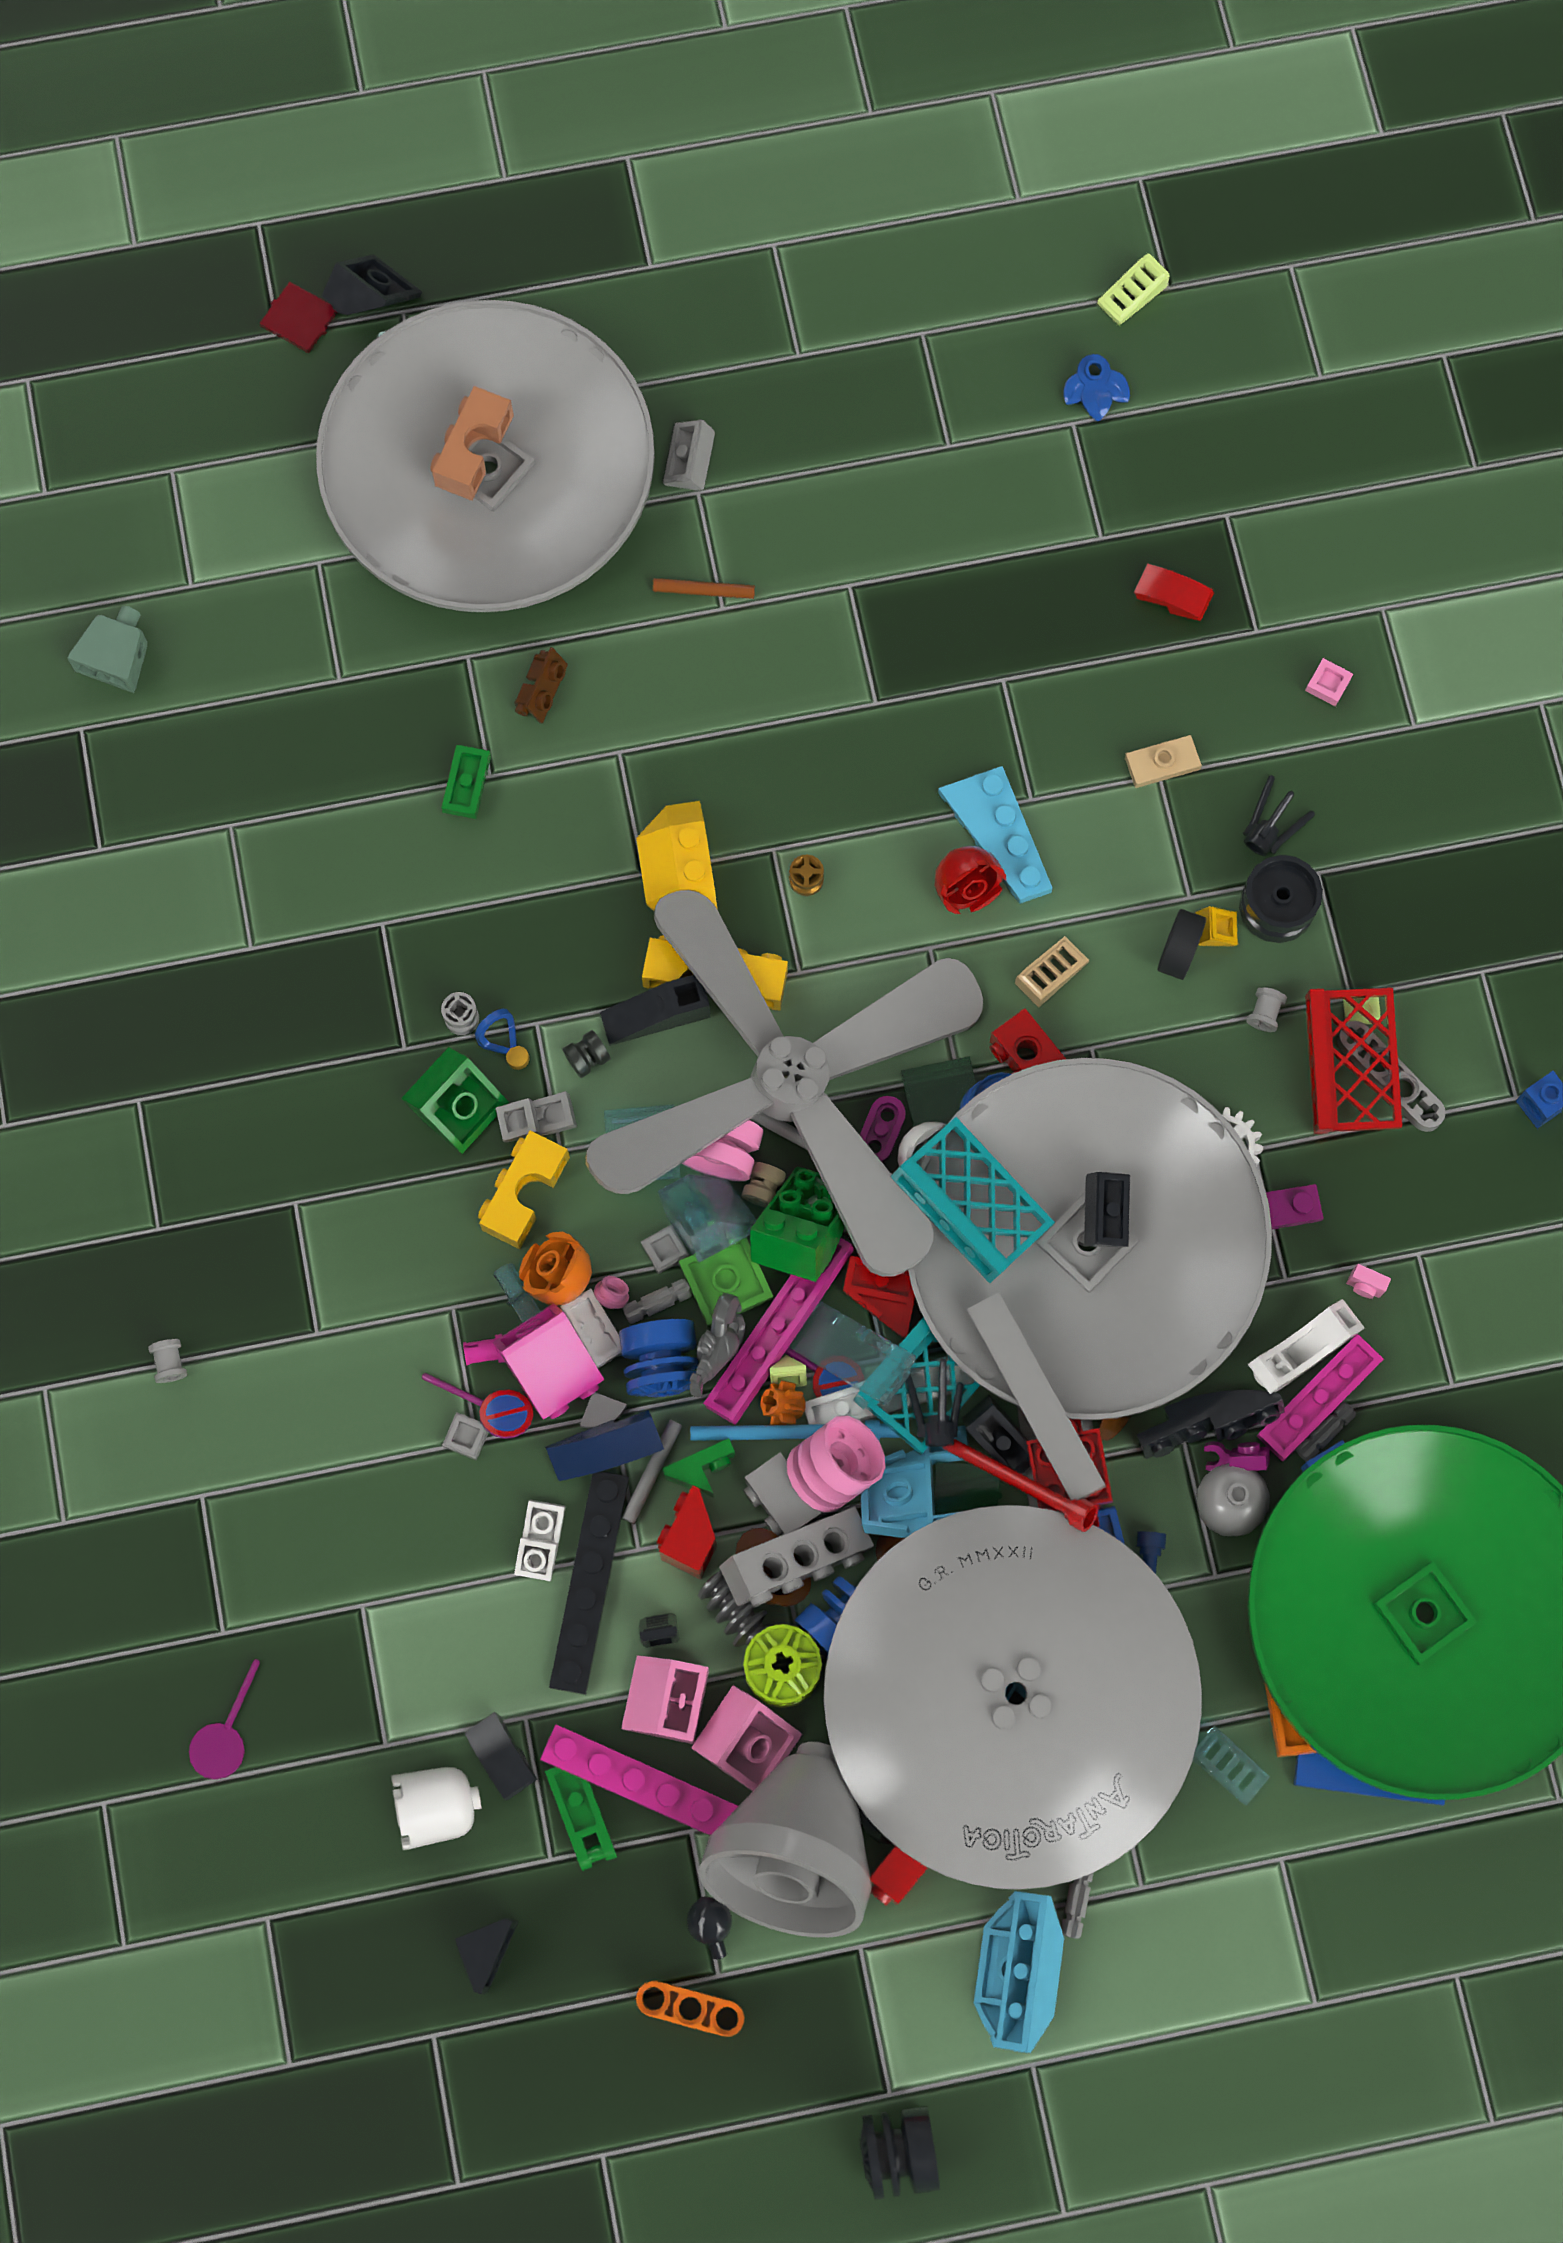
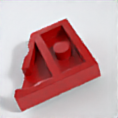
M850 1255L843 1292L901 1338H906L915 1300L909 1271L907 1270L896 1276H880L872 1273L863 1264L860 1257Z

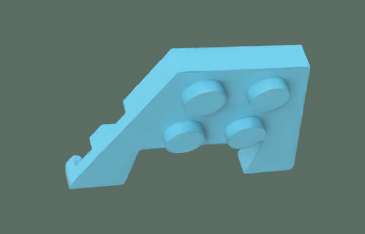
M965 1425L959 1426L958 1437L955 1439L969 1446L968 1431ZM927 1447L922 1455L916 1450L905 1453L902 1449L885 1456V1470L882 1478L861 1493V1515L864 1533L906 1538L913 1532L936 1520L955 1514L935 1515L932 1465L962 1461L963 1459L944 1450L942 1447Z

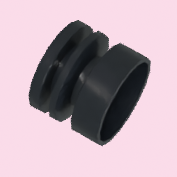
M927 2106L902 2109L901 2128L893 2129L887 2112L881 2113L883 2131L879 2132L874 2130L872 2114L862 2116L863 2125L860 2146L865 2179L868 2180L873 2191L874 2200L884 2199L882 2180L887 2179L891 2180L894 2197L900 2196L901 2177L907 2176L915 2194L940 2190L935 2147Z

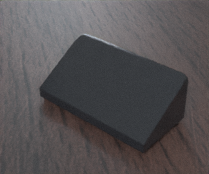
M1094 1172L1086 1175L1085 1246L1129 1247L1130 1174Z

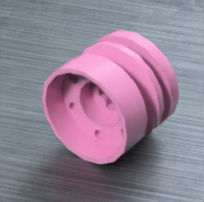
M836 1416L793 1448L787 1459V1474L796 1493L810 1507L824 1513L836 1512L880 1480L885 1470V1455L879 1440L871 1429L860 1420L849 1416Z

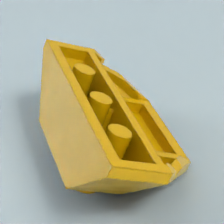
M700 801L667 805L636 838L646 905L654 911L659 899L665 895L681 890H691L709 898L717 908Z

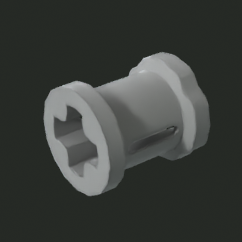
M1257 988L1255 995L1258 999L1253 1014L1248 1015L1246 1022L1258 1030L1275 1032L1278 1027L1276 1019L1280 1007L1286 1003L1287 997L1285 994L1272 988Z
M179 1339L163 1340L148 1346L149 1353L153 1354L157 1374L154 1378L156 1383L173 1382L187 1376V1370L182 1368L178 1348L181 1347V1342Z

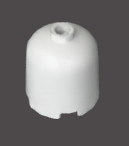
M444 1767L391 1775L393 1787L400 1786V1789L393 1790L398 1826H400L401 1836L408 1835L406 1838H401L403 1850L455 1839L465 1835L471 1829L474 1823V1810L481 1809L478 1786L470 1787L467 1776L461 1770L454 1767Z

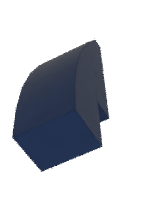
M649 1410L616 1423L613 1420L545 1447L558 1481L607 1470L664 1450Z

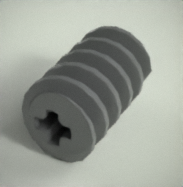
M721 1570L707 1580L698 1593L700 1600L712 1597L706 1606L709 1612L720 1609L715 1618L717 1623L729 1621L724 1629V1633L726 1635L738 1633L733 1641L735 1647L749 1645L756 1634L776 1624L772 1622L763 1625L762 1621L768 1612L763 1610L755 1613L753 1611L755 1607L752 1606L751 1602L738 1607Z

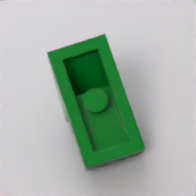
M728 1438L663 1467V1474L666 1480L689 1489L694 1485L700 1489L702 1494L714 1497L704 1471L710 1468L711 1473L730 1466V1459L735 1457V1450Z

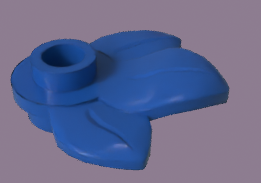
M1098 354L1085 356L1078 364L1077 373L1071 376L1064 386L1065 404L1072 405L1082 401L1087 413L1096 421H1100L1106 415L1112 400L1126 403L1130 399V389L1125 377L1121 373L1111 370L1108 361ZM1089 366H1097L1100 374L1098 376L1091 375Z

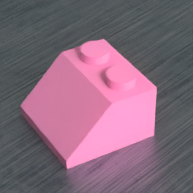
M732 1686L691 1748L745 1787L754 1791L780 1762L789 1756L802 1733L760 1701Z

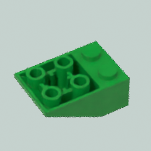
M797 1166L750 1229L751 1262L814 1282L818 1280L830 1263L845 1229L844 1223L818 1172Z

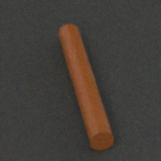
M654 578L653 592L754 599L755 585Z

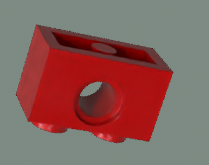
M1026 1008L991 1033V1046L989 1048L992 1054L1000 1063L1006 1062L1013 1073L1035 1065L1066 1059ZM1021 1048H1029L1035 1053L1036 1057L1032 1060H1023L1018 1056L1017 1051Z
M894 1846L870 1876V1882L873 1885L871 1887V1894L885 1906L890 1901L898 1905L927 1870V1867L901 1851L897 1846Z

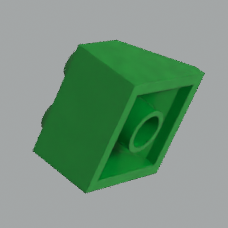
M450 1047L441 1054L401 1098L424 1123L461 1154L497 1117L496 1107L509 1103L468 1057Z

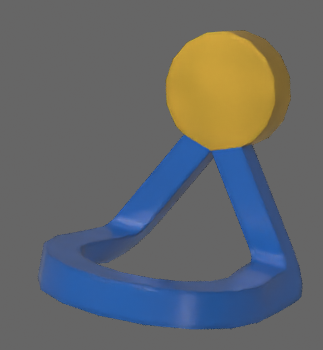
M496 1010L478 1025L475 1031V1038L480 1047L506 1055V1060L512 1069L520 1070L528 1065L530 1061L529 1054L524 1047L517 1046L515 1021L509 1010ZM502 1018H506L508 1023L510 1048L490 1043L485 1038V1032L489 1026Z

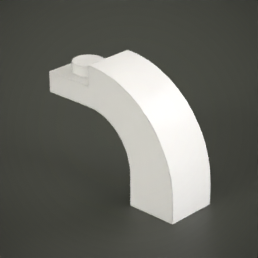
M1342 1299L1325 1309L1289 1338L1255 1358L1248 1365L1252 1369L1256 1381L1271 1394L1297 1379L1365 1327Z

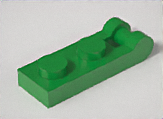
M557 1767L546 1770L547 1779L581 1870L584 1871L592 1868V1863L606 1858V1861L616 1858L617 1854L590 1782ZM596 1833L600 1844L586 1849L583 1838Z

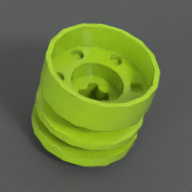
M779 1624L769 1626L754 1636L746 1648L743 1665L747 1685L755 1697L767 1705L786 1708L796 1706L811 1696L819 1684L822 1661L819 1648L808 1633L796 1626ZM782 1655L785 1660L791 1659L793 1661L789 1665V1673L783 1674L780 1669L774 1671L772 1666L777 1664V1656Z

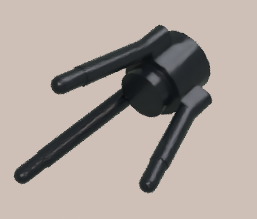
M1273 775L1268 777L1251 821L1243 832L1246 836L1244 844L1261 856H1266L1268 852L1275 854L1285 841L1315 816L1314 811H1309L1278 837L1279 830L1275 824L1294 796V792L1289 791L1268 821L1262 820L1259 824L1260 816L1275 780Z
M941 1359L939 1363L938 1415L928 1416V1423L924 1421L912 1376L910 1374L905 1375L907 1390L917 1423V1437L925 1438V1446L927 1447L953 1446L954 1438L958 1437L957 1424L964 1384L961 1382L957 1384L950 1417L946 1415L947 1361L946 1359Z

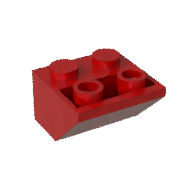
M692 1485L689 1493L681 1492L673 1509L676 1519L672 1526L668 1524L664 1526L656 1544H658V1549H660L659 1554L662 1561L701 1580L717 1548V1543L700 1489Z

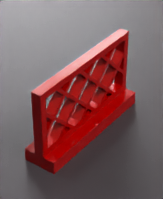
M1324 988L1310 989L1305 995L1314 1134H1328L1335 1131L1401 1129L1403 1126L1393 988L1324 991ZM1371 997H1385L1386 1012L1379 1020H1376L1362 1007ZM1353 998L1364 999L1358 1004ZM1330 999H1344L1355 1009L1342 1022L1331 1013ZM1357 1011L1373 1024L1362 1038L1345 1025ZM1385 1018L1387 1021V1028L1381 1024V1022ZM1332 1022L1335 1023V1024L1338 1026V1027L1333 1031V1033H1332ZM1376 1028L1388 1038V1047L1381 1055L1364 1042ZM1340 1030L1344 1031L1357 1043L1345 1057L1333 1047V1037ZM1359 1046L1375 1059L1364 1073L1347 1060ZM1388 1052L1389 1063L1383 1058ZM1334 1056L1340 1061L1335 1068ZM1378 1063L1390 1072V1082L1383 1090L1367 1077L1368 1073ZM1343 1064L1359 1077L1347 1092L1335 1082V1072ZM1361 1081L1378 1094L1366 1108L1350 1095ZM1390 1087L1392 1098L1385 1093ZM1336 1091L1342 1095L1338 1102L1336 1100ZM1380 1098L1384 1099L1392 1107L1393 1121H1379L1369 1112ZM1345 1099L1361 1112L1354 1122L1338 1123L1337 1107ZM1366 1116L1371 1122L1359 1121Z

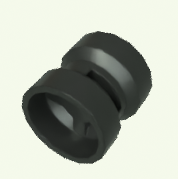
M593 1030L584 1034L582 1041L577 1044L570 1043L562 1048L567 1060L580 1078L589 1074L591 1068L596 1064L603 1065L611 1060L608 1051Z

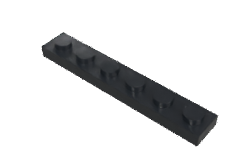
M601 1471L592 1474L549 1685L550 1689L581 1695L587 1694L629 1484L628 1476Z

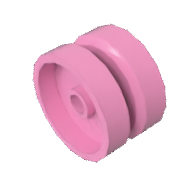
M748 1120L681 1164L695 1171L720 1179L747 1181L750 1179L754 1166V1159L749 1153L759 1150L763 1129L758 1124Z

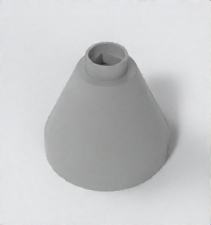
M819 1742L801 1744L798 1747L797 1753L784 1758L709 1837L699 1867V1878L704 1888L714 1899L726 1905L729 1910L739 1916L780 1932L819 1938L842 1936L853 1932L861 1925L871 1893V1882L858 1804L852 1797L840 1774L830 1745Z

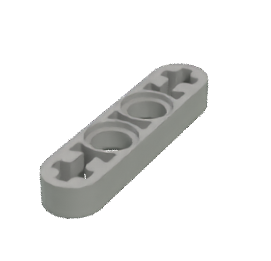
M1350 1021L1345 1024L1354 1033L1358 1032L1361 1038L1370 1029L1359 1021ZM1340 1030L1337 1037L1338 1047L1347 1055L1357 1043L1349 1044L1347 1042L1349 1036ZM1374 1032L1364 1041L1368 1045L1371 1044L1373 1046L1372 1049L1379 1055L1387 1048ZM1359 1046L1349 1059L1364 1073L1370 1067L1369 1059L1372 1056L1366 1053L1364 1058H1362L1359 1054H1361L1363 1048ZM1389 1052L1384 1056V1058L1387 1060L1388 1063H1389ZM1398 1058L1399 1081H1407L1413 1089L1411 1096L1401 1097L1402 1114L1421 1131L1429 1132L1437 1129L1445 1119L1444 1105ZM1372 1069L1367 1075L1381 1090L1390 1082V1072L1388 1070L1376 1072ZM1390 1087L1385 1093L1392 1098ZM1420 1094L1423 1098L1411 1109L1408 1105L1413 1103ZM1422 1108L1426 1111L1432 1108L1435 1111L1433 1115L1435 1121L1430 1118L1424 1121L1421 1118L1423 1114Z

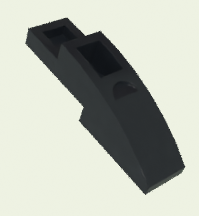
M1229 1390L1198 1395L1165 1406L1164 1410L1167 1421L1137 1434V1438L1146 1459L1153 1456L1155 1458L1163 1457L1172 1452L1175 1446L1186 1441L1188 1443L1199 1441L1211 1430H1213L1218 1442L1224 1439L1234 1440L1243 1436L1247 1429L1255 1425H1268L1276 1421L1280 1414L1285 1413L1283 1399L1280 1393L1273 1392L1270 1394L1268 1391Z

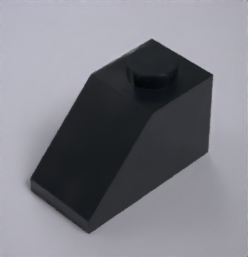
M987 1395L962 1417L966 1430L994 1460L1021 1474L1031 1467L1027 1441L1029 1440L990 1395Z

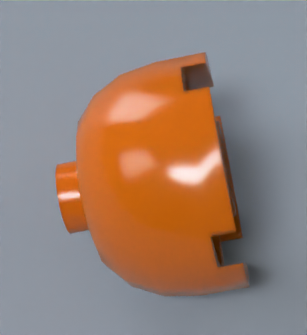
M562 1231L552 1232L546 1235L549 1240L541 1245L534 1243L522 1259L519 1278L524 1282V1286H522L524 1291L533 1298L547 1305H565L574 1301L584 1292L591 1278L592 1265L589 1254L573 1236Z

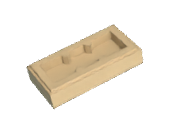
M1191 735L1125 754V761L1135 788L1200 770L1202 766Z

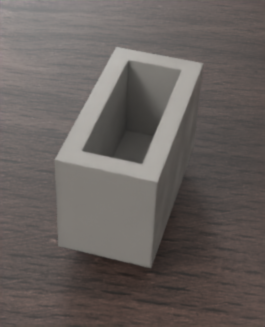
M781 1452L744 1477L745 1483L748 1486L743 1489L745 1495L755 1508L761 1504L768 1514V1517L764 1519L765 1523L778 1536L810 1525L823 1515L822 1511L810 1507L796 1493L787 1474V1461Z

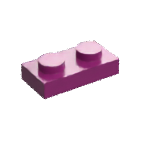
M1316 1184L1266 1192L1272 1229L1320 1222L1324 1218Z

